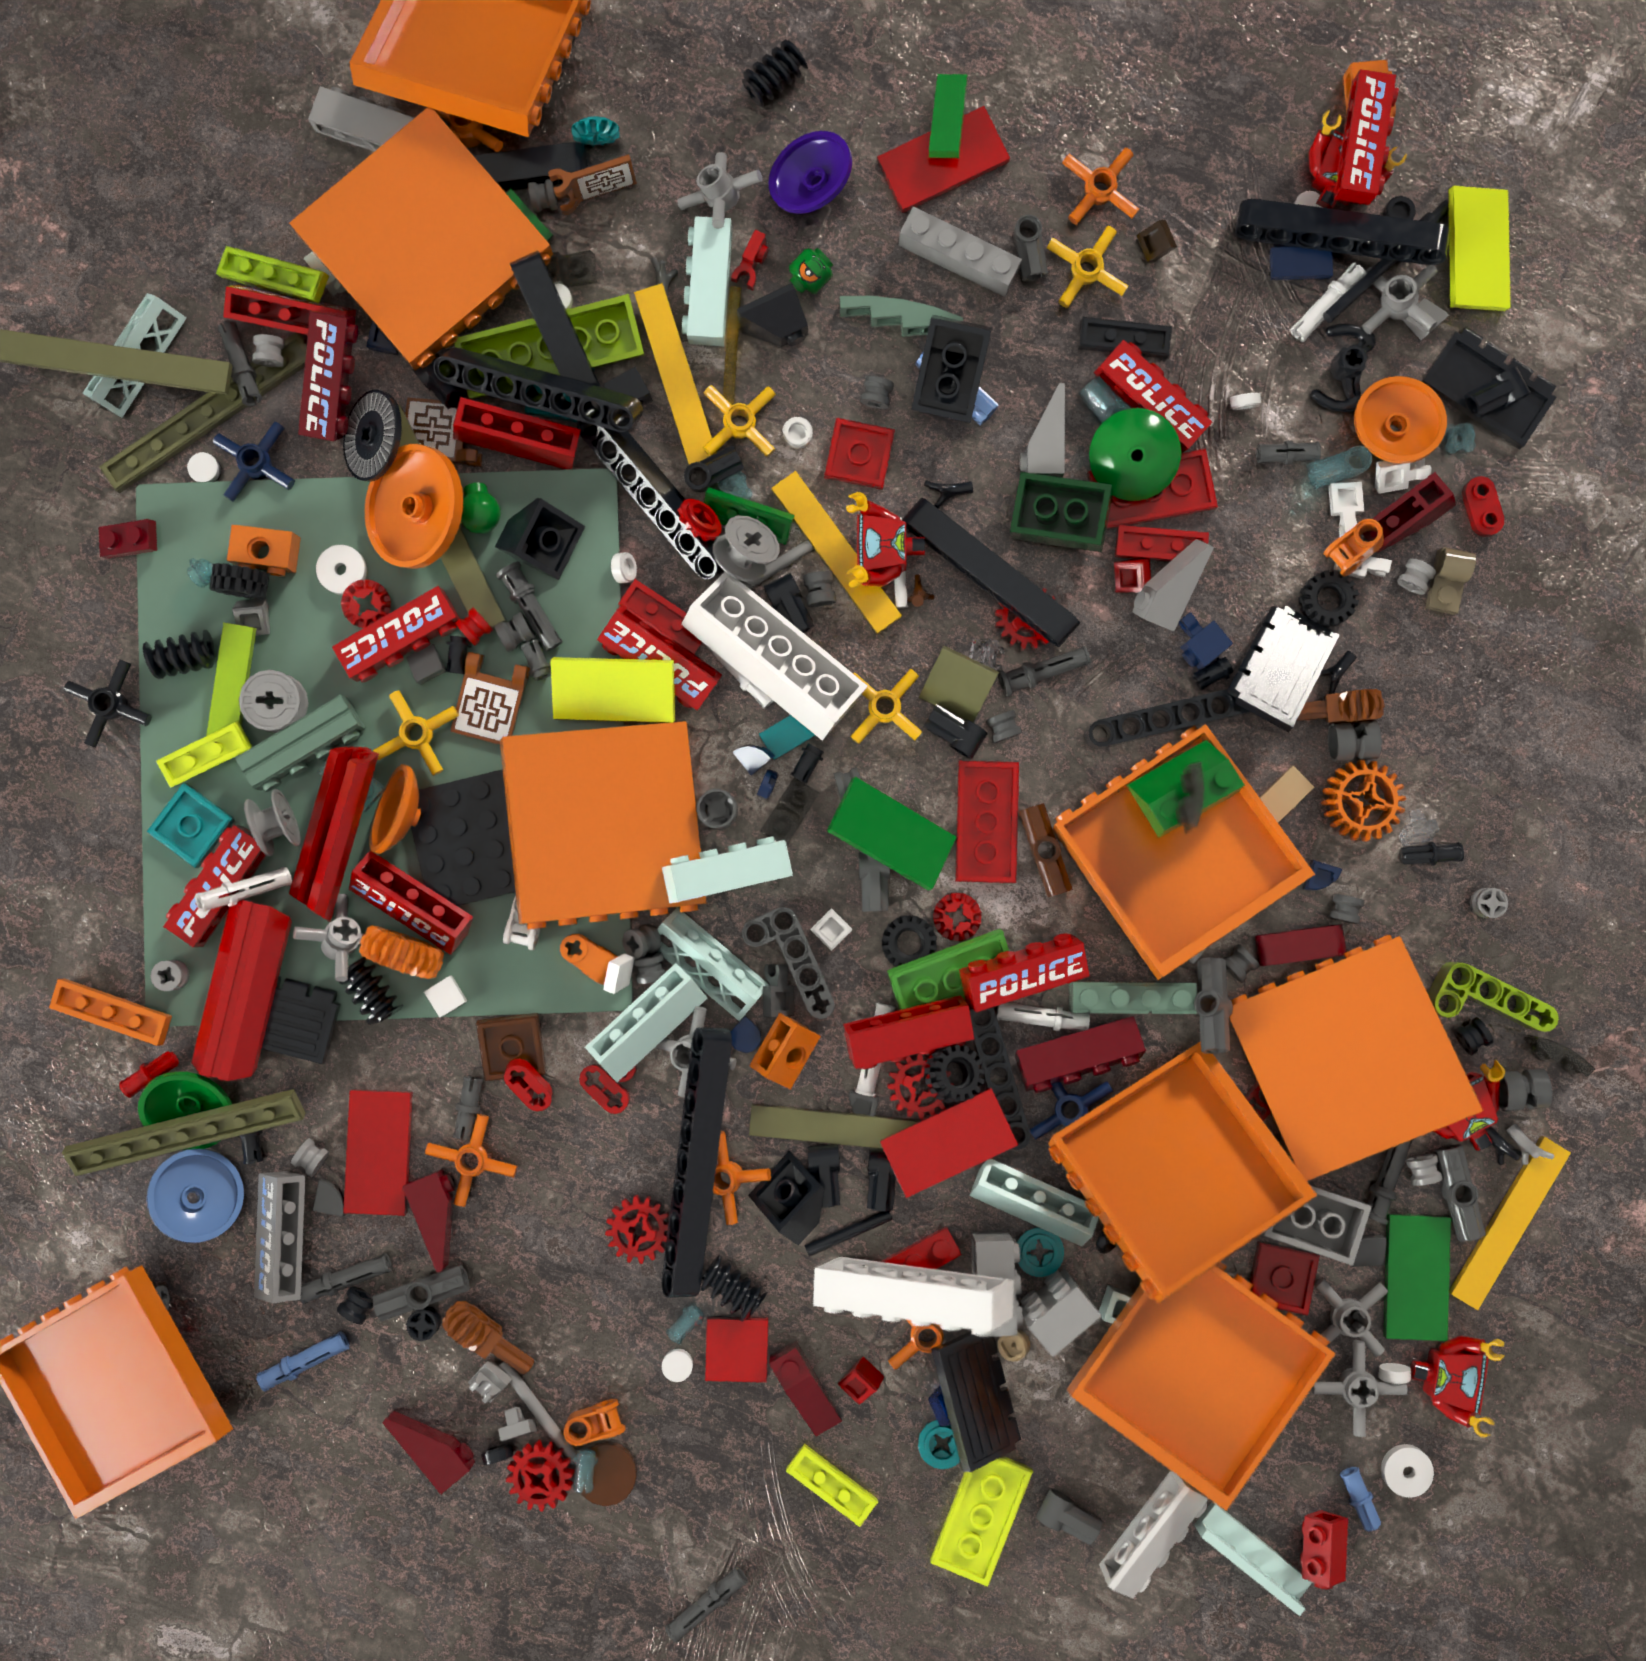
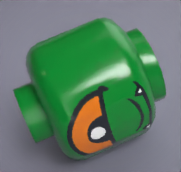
M806 248L789 265V271L793 276L789 281L801 294L805 290L811 294H816L832 279L833 272L831 268L834 265L820 249L812 250Z

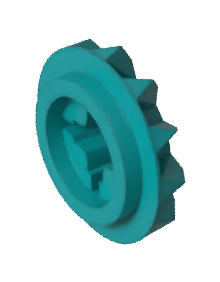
M586 117L574 123L571 127L573 140L584 145L604 146L605 143L612 144L620 137L618 124L604 117Z
M1035 1227L1025 1231L1017 1240L1020 1251V1263L1018 1264L1027 1274L1035 1277H1045L1053 1274L1061 1266L1064 1259V1246L1059 1236L1042 1228ZM1038 1239L1043 1248L1052 1250L1042 1255L1041 1264H1039L1035 1254L1027 1253L1036 1249Z
M937 1418L935 1421L926 1423L923 1430L919 1433L918 1449L923 1460L928 1465L937 1469H949L956 1466L960 1462L950 1420ZM935 1434L943 1439L947 1436L950 1437L948 1440L950 1453L943 1447L935 1449L937 1445Z

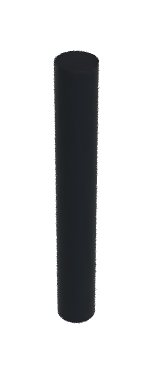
M881 1211L806 1244V1251L810 1257L892 1221L893 1217L890 1211Z

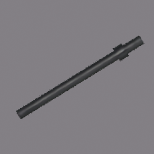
M1444 200L1432 213H1426L1420 221L1440 223L1439 221L1449 213L1448 200ZM1381 259L1323 313L1324 320L1331 323L1397 261Z

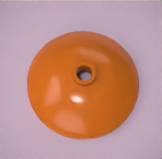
M1394 376L1379 380L1365 390L1355 408L1354 425L1361 443L1373 455L1388 462L1406 464L1424 459L1438 447L1446 432L1447 414L1442 400L1428 385L1414 378ZM1390 426H1396L1399 431H1393Z
M401 764L396 768L389 778L377 804L369 836V847L374 853L381 854L391 849L405 837L410 827H415L419 821L421 809H418L419 789L416 775L408 765Z

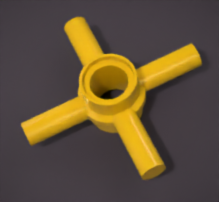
M1107 226L1092 249H1084L1079 253L1055 238H1052L1049 242L1047 249L1071 264L1073 279L1058 301L1063 307L1068 308L1083 285H1090L1095 281H1099L1121 296L1126 292L1128 285L1104 270L1102 255L1117 234L1113 227ZM1088 262L1093 265L1095 270L1087 272L1082 269L1080 264Z
M713 385L706 388L704 391L706 397L724 414V428L703 447L705 452L712 456L731 437L737 439L747 437L766 457H769L775 451V448L755 429V414L776 395L775 392L767 386L748 405L742 403L732 405ZM736 416H742L747 420V424L736 426L731 420Z
M910 668L891 691L880 690L878 692L858 674L853 673L867 685L862 695L869 700L868 709L870 713L850 736L856 743L860 744L879 722L888 723L893 721L914 741L922 734V731L900 712V698L919 677L914 670ZM881 699H888L893 704V710L889 714H882L877 710L876 703Z
M400 690L391 693L389 697L403 721L399 728V736L375 748L373 752L379 753L378 760H381L404 746L418 749L431 774L434 776L441 773L443 768L429 743L433 738V730L459 716L458 711L454 706H451L426 720L413 715ZM420 725L423 730L420 739L412 741L410 730L414 726Z

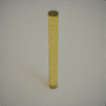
M737 286L729 288L723 396L732 405H734L739 335L736 309L740 308L741 288Z

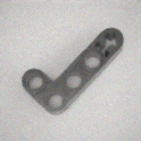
M781 907L747 922L742 928V938L745 943L752 947H759L777 939L808 1012L817 1019H824L830 1016L834 1011L832 994L795 912L790 908ZM780 912H787L792 917V925L786 930L776 926L775 918ZM754 924L762 926L765 932L764 938L759 942H753L747 934L749 927ZM792 940H799L804 944L805 952L802 956L796 958L788 953L787 947ZM805 968H812L817 973V980L812 985H805L800 980V972ZM821 984L824 990H819L818 993L822 1000L828 999L829 1004L826 1005V1011L823 1013L819 1009L814 1010L812 1008L816 1003L813 993L809 997L805 993V991L816 989Z

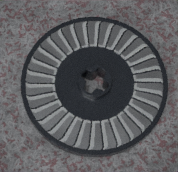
M374 389L364 393L352 407L348 416V430L343 436V453L347 468L355 478L366 482L378 480L389 470L397 455L402 433L401 414L396 400L389 393Z

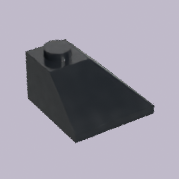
M792 283L736 309L739 329L742 334L779 347L787 344L795 346L805 340V336L808 335V324Z
M536 498L507 521L495 548L559 580L585 529V525L545 500Z
M789 1151L771 1170V1180L761 1181L748 1196L775 1229L798 1246L820 1222L824 1188L798 1158Z

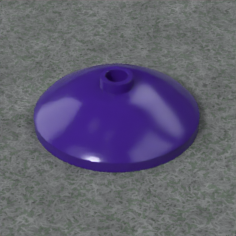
M830 131L810 132L795 139L783 149L771 168L768 182L771 197L781 209L795 214L808 213L824 207L837 197L849 179L852 169L850 148L842 137Z

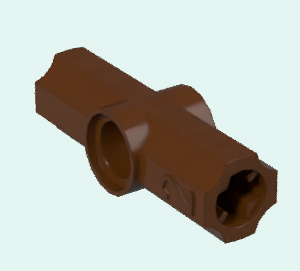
M1044 803L1018 811L1031 848V856L1036 863L1047 898L1073 890L1061 856V847L1055 838ZM1042 842L1049 843L1053 848V854L1049 859L1042 858L1038 853V847Z

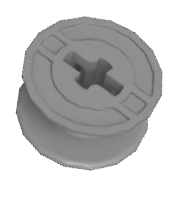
M738 515L730 518L725 526V534L716 538L712 544V553L718 565L733 578L744 582H756L762 579L766 573V564L776 560L780 553V547L776 536L766 525L752 517Z
M275 670L260 671L248 678L241 688L239 697L241 713L247 722L258 729L277 733L304 717L309 705L307 692L302 684L292 676ZM275 697L284 700L283 704H273V707L264 704L265 700H275Z
M279 789L272 790L271 800L273 806L264 810H260L253 800L246 799L244 802V811L250 831L257 845L266 856H272L274 853V838L285 835L294 846H299L301 842L300 831L294 813Z

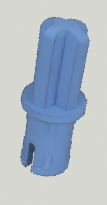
M1349 1467L1340 1472V1477L1343 1479L1349 1493V1504L1355 1507L1364 1530H1377L1381 1525V1521L1372 1502L1373 1494L1367 1491L1359 1468Z

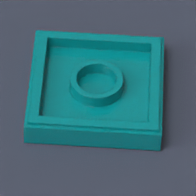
M183 783L146 832L191 866L199 868L203 860L219 842L221 834L231 826L235 819L190 785Z

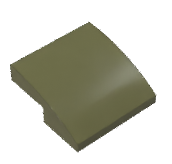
M943 646L919 698L935 706L938 704L952 714L974 723L999 672Z

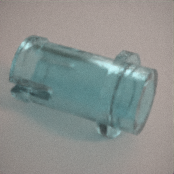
M691 1304L689 1307L685 1306L682 1309L683 1314L666 1330L668 1337L673 1342H677L678 1345L683 1342L696 1326H701L703 1323L702 1319L705 1316L694 1304Z
M578 1450L577 1455L573 1458V1462L576 1464L573 1490L582 1493L584 1480L585 1493L593 1491L594 1466L598 1463V1458L593 1450Z

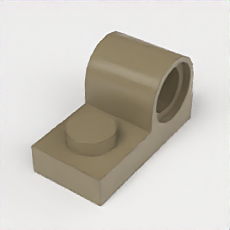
M1447 547L1437 550L1433 567L1436 570V574L1430 582L1425 609L1452 615L1458 614L1464 583L1470 580L1475 569L1476 555L1474 553Z

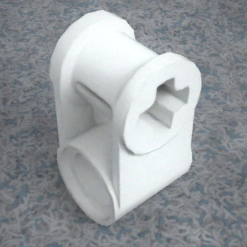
M515 896L510 917L505 927L503 943L509 944L513 942L528 946L529 950L534 951L538 942L540 928L528 930L527 924H519L517 899Z

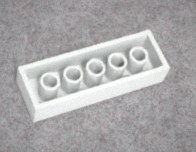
M726 572L691 604L681 624L822 741L855 705L867 688L864 682L741 581L733 578Z
M838 1257L815 1268L813 1306L825 1307L824 1311L829 1313H841L843 1310L853 1311V1315L856 1317H871L873 1314L880 1315L882 1320L889 1322L907 1319L912 1320V1324L916 1326H929L931 1323L941 1324V1328L944 1330L956 1331L961 1328L972 1329L973 1334L989 1335L992 1331L1002 1327L1004 1323L1013 1318L1014 1280Z

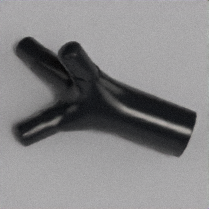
M928 480L924 482V486L940 492L941 496L935 503L937 508H940L951 497L973 493L971 481L955 484H939Z
M1347 651L1334 666L1321 671L1319 676L1331 675L1329 694H1335L1343 674L1356 660V655L1351 651Z
M1492 1126L1485 1129L1492 1141V1145L1497 1151V1163L1499 1165L1504 1164L1505 1154L1516 1161L1520 1160V1156H1522L1521 1150L1504 1140Z

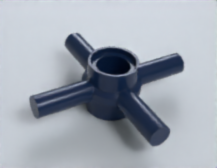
M274 421L258 445L248 443L239 446L220 433L214 437L213 444L236 457L240 470L223 496L234 502L250 478L260 480L268 477L288 490L294 486L295 480L273 467L270 455L268 454L285 429L281 424ZM259 457V461L255 465L249 466V462L253 458Z
M1108 1081L1080 1097L1076 1094H1068L1061 1082L1054 1083L1051 1090L1058 1100L1055 1105V1114L1029 1130L1034 1139L1037 1140L1061 1124L1068 1126L1086 1115L1088 1107L1112 1093L1113 1089ZM1075 1102L1079 1106V1113L1075 1118L1068 1119L1064 1115V1108L1068 1103Z

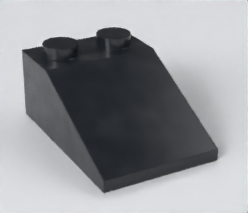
M932 315L911 410L971 423L992 327Z

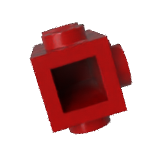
M1323 1510L1305 1515L1302 1524V1534L1304 1535L1303 1552L1300 1557L1302 1579L1314 1582V1586L1317 1588L1332 1589L1334 1585L1346 1581L1348 1518Z

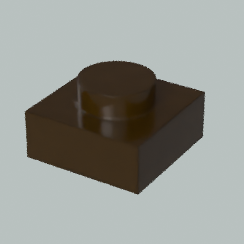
M1158 220L1136 235L1148 263L1157 261L1177 248L1166 220Z

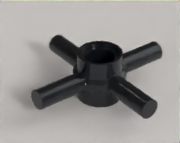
M119 659L108 687L90 690L71 681L65 684L64 692L88 701L89 709L96 715L85 739V744L96 748L107 720L123 716L144 726H148L151 722L152 716L150 714L128 706L127 699L120 692L131 663ZM110 697L111 705L106 710L104 704L106 699Z

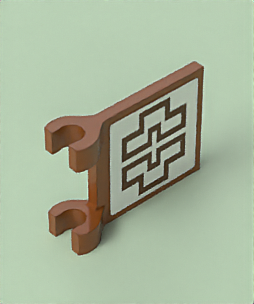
M629 154L572 173L562 169H552L548 172L551 182L558 179L563 181L562 185L553 188L557 199H570L568 204L560 206L563 215L572 214L582 201L637 184Z
M407 397L405 415L421 445L441 451L451 462L481 467L483 455L479 454L476 449H464L465 442L453 439V423L457 412L456 408L447 409L440 400Z
M468 652L465 662V674L456 706L459 716L453 719L450 732L500 745L502 737L513 736L524 689L530 676V667L515 664L512 681L481 673L480 670L485 655Z

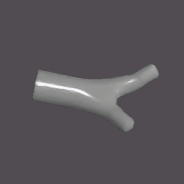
M1517 1124L1512 1125L1506 1130L1521 1150L1523 1165H1528L1529 1154L1534 1158L1539 1156L1551 1160L1554 1158V1154L1546 1152L1535 1145Z

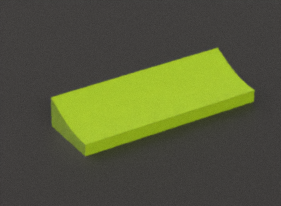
M629 294L566 310L592 368L645 355ZM534 318L460 336L454 343L457 348L560 376ZM477 369L479 375L485 378L483 372ZM506 377L507 382L513 386L510 378ZM467 389L469 399L487 396L486 394Z

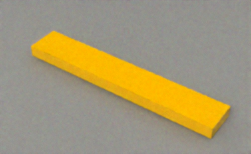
M663 283L636 291L634 295L690 465L710 457L703 447L712 439L666 292Z
M794 471L771 488L772 492L786 511L795 515L794 522L810 541L829 570L832 571L837 581L878 635L900 619L902 615L881 587L864 586L862 584L856 588L849 586L848 583L856 579V577L851 573L847 574V571L857 565V554L799 474Z
M1540 1136L1535 1145L1546 1152L1554 1154V1158L1552 1160L1541 1156L1534 1158L1529 1154L1528 1165L1522 1166L1485 1229L1486 1236L1479 1239L1449 1290L1451 1295L1476 1310H1479L1571 1152L1544 1136Z

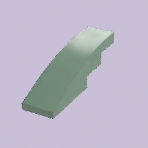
M840 296V317L870 315L871 327L901 325V337L927 335L932 315L963 321V317L905 299L880 296Z

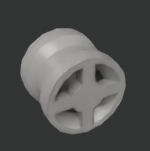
M255 335L253 337V344L256 346V352L252 355V362L266 367L283 366L284 358L281 356V350L284 348L285 340L274 335Z
M1410 558L1406 563L1407 570L1399 576L1397 583L1410 592L1424 595L1428 589L1427 583L1430 579L1434 578L1436 570L1426 562Z
M1481 888L1472 894L1470 908L1478 917L1498 918L1507 911L1508 898L1500 889Z
M166 960L157 963L153 967L150 976L154 987L162 991H172L184 987L190 975L189 969L183 962Z
M308 1138L297 1150L290 1163L295 1167H302L309 1177H313L324 1164L330 1152L325 1148L319 1149L315 1146L314 1141Z
M1422 1154L1406 1159L1407 1167L1412 1171L1410 1180L1413 1186L1429 1185L1443 1179L1442 1173L1436 1167L1438 1162L1436 1154Z

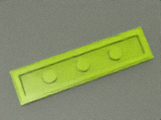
M229 246L225 247L216 274L224 279L316 304L320 303L329 275L324 271Z
M223 622L206 736L237 721L242 726L243 714L240 709L239 697L241 688L250 676L257 628Z

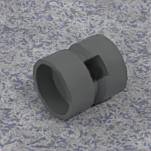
M1376 720L1356 721L1354 726L1350 722L1330 724L1328 748L1333 762L1352 761L1355 756L1359 760L1379 758L1382 739L1380 727Z
M711 789L699 798L697 814L707 827L714 830H723L729 828L736 821L738 805L729 792L723 789Z
M1542 1068L1527 1069L1522 1074L1516 1070L1505 1071L1504 1077L1500 1080L1499 1107L1505 1112L1523 1110L1525 1105L1531 1110L1549 1108L1552 1103L1553 1093L1551 1081L1546 1070Z

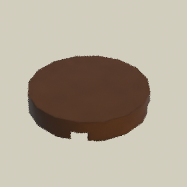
M610 1441L600 1442V1444L587 1448L580 1457L575 1472L576 1485L582 1496L592 1504L600 1506L616 1505L626 1499L633 1490L637 1477V1467L630 1451L621 1444Z

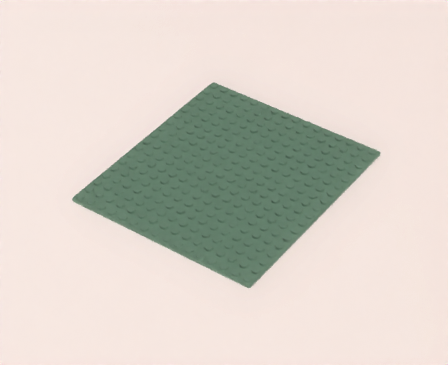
M608 468L458 473L462 492L468 484L475 482L484 483L487 485L488 493L497 500L501 508V518L498 525L488 533H473L467 530L461 521L460 527L506 621L512 620L513 615L519 612L523 613L518 603L511 602L509 598L510 592L502 579L499 580L496 577V573L518 560L495 548V545L507 521L536 498H541L585 525V529L559 580L520 562L522 573L528 583L533 584L535 587L534 596L563 641L558 647L546 652L543 644L531 627L536 639L540 642V647L547 663H551L550 660L553 657L623 659L619 655L615 656L605 651L602 643L597 640L616 610L620 607L618 603L621 600V584L614 579L611 571L612 557L616 553H620L618 480ZM355 477L294 479V486L288 490L273 480H249L234 502L223 496L232 481L140 484L136 487V521L144 519L156 521L157 551L137 554L140 711L152 716L148 726L140 724L145 1007L171 1015L169 1027L200 1026L227 914L204 947L193 948L163 927L168 920L166 914L174 904L180 903L185 895L183 892L185 886L191 879L197 878L203 868L201 865L199 868H194L146 831L183 783L190 785L235 820L231 824V828L233 825H239L250 830L244 811L246 799L253 800L260 810L273 806L271 800L272 790L265 792L264 789L262 791L253 789L236 762L235 757L171 788L156 760L206 737L223 622L236 624L232 611L235 603L241 600H251L244 597L217 593L209 589L212 565L216 563L233 565L227 561L231 525L291 531L301 538L296 573L286 572L285 577L269 575L266 599L268 603L270 634L257 635L255 637L249 678L257 672L265 670H275L292 676L302 684L307 692L309 705L306 715L340 694L346 696L363 722L365 729L359 732L361 736L354 742L347 745L341 742L333 747V749L339 747H368L373 751L375 748L399 736V728L403 721L389 697L391 693L400 690L413 715L426 720L451 706L455 708L457 706L464 674L445 672L420 685L416 683L406 657L416 653L414 650L403 655L404 660L393 667L384 666L377 670L378 675L362 683L348 677L332 649V646L363 629L353 625L344 616L341 607L342 595L329 591L318 580L316 574L317 561L327 548L334 545L350 546L363 556L367 564L366 579L381 584L390 596V613L434 587L439 586L445 591L460 619L468 616L441 557L426 567L409 569L388 563L376 552L370 542L365 524V500L370 482L358 480ZM268 545L260 548L258 552L259 559L265 558L268 555ZM345 565L339 566L337 570L338 575L346 572ZM257 569L259 571H264L267 573V570ZM373 592L369 596L367 595L365 599L354 596V599L361 605L358 615L361 616L362 612H365L367 609L378 612V609L374 608V605L371 603ZM458 627L447 636L441 637L438 635L430 640V645H435L446 669L449 645L446 642L450 641V636L466 637ZM493 628L490 634H484L480 637V642L476 646L468 641V644H471V648L468 647L467 654L468 652L485 655L480 670L481 673L512 681L515 664L529 667L521 650V645L526 642L523 641L518 644L517 649L508 652L495 628ZM203 630H208L211 634L215 649V661L212 668L206 669L202 666L199 671H192L190 669L186 674H181L178 671L177 675L171 677L166 674L163 679H157L150 672L143 655L142 648L145 642H148L153 650L155 649V640L157 639L161 640L164 647H167L168 637H172L175 643L179 644V635L181 634L185 635L188 642H191L192 632H196L200 639H203ZM551 675L539 681H535L534 677L529 676L513 736L625 726V721L553 719ZM275 697V700H265L264 704L273 707V704H283L284 700ZM243 716L242 728L252 747L275 734L254 727ZM451 720L433 730V738L429 743L443 768L441 773L433 776L419 750L411 749L407 746L381 760H377L339 894H346L348 896V918H352L358 923L361 933H365L367 927L378 926L401 932L434 945L349 890L352 870L370 851L369 836L374 813L381 794L393 772L401 764L410 766L416 775L418 789H423L502 770L499 744L450 732L453 722ZM416 725L410 730L412 741L421 738L423 730L420 725ZM328 757L319 761L315 758L306 763L308 768L304 772L296 776L288 774L280 779L282 784L275 789H279L285 796L294 813L300 831L301 842L299 846H294L285 835L274 838L273 855L265 857L252 877L286 867L293 881ZM410 827L401 841L388 851L377 855L424 884ZM218 842L211 852L214 853L221 843ZM269 881L250 886L249 889L267 884ZM291 885L243 899L256 904L271 906L291 918L292 924L279 974L281 976L279 988L282 989L285 979L289 978L311 984L309 996H312L315 986L337 991L335 1003L341 1004L336 1021L367 1020L371 1013L361 1015L359 1012L364 1003L355 1005L352 1002L357 993L348 995L345 992L350 983L341 985L335 980V960L324 955L321 949V941L293 938L295 926L325 929L329 921L289 894ZM516 892L458 906L473 916L470 930L452 955L443 951V964L436 978L426 979L412 976L382 966L369 959L364 965L365 967L376 966V969L371 974L372 977L383 976V979L378 984L379 987L390 986L385 994L386 997L397 996L392 1004L393 1007L403 1005L398 1012L387 1019L439 1017L424 991L450 975L455 979L467 1002L443 1017L624 1011L633 1003L632 974L630 985L615 994L605 991L604 985L592 980L579 968L562 957L560 945L565 937L572 934H582L618 957L624 953L627 954L622 940L624 933L631 929V918L620 919L619 913L607 915L608 921L589 923V917L577 918V924L559 926L558 920L546 921V928H540L537 945L534 951H532L525 945L513 942L509 944L503 943L505 927L516 896ZM335 908L331 921L335 920ZM578 940L574 943H568L571 947L569 953L572 955L577 952L582 954V950L579 948L581 943ZM358 945L353 953L348 955V967L363 957L359 953L360 945ZM166 960L183 962L189 969L190 976L187 984L179 990L162 991L154 987L150 975L157 963Z

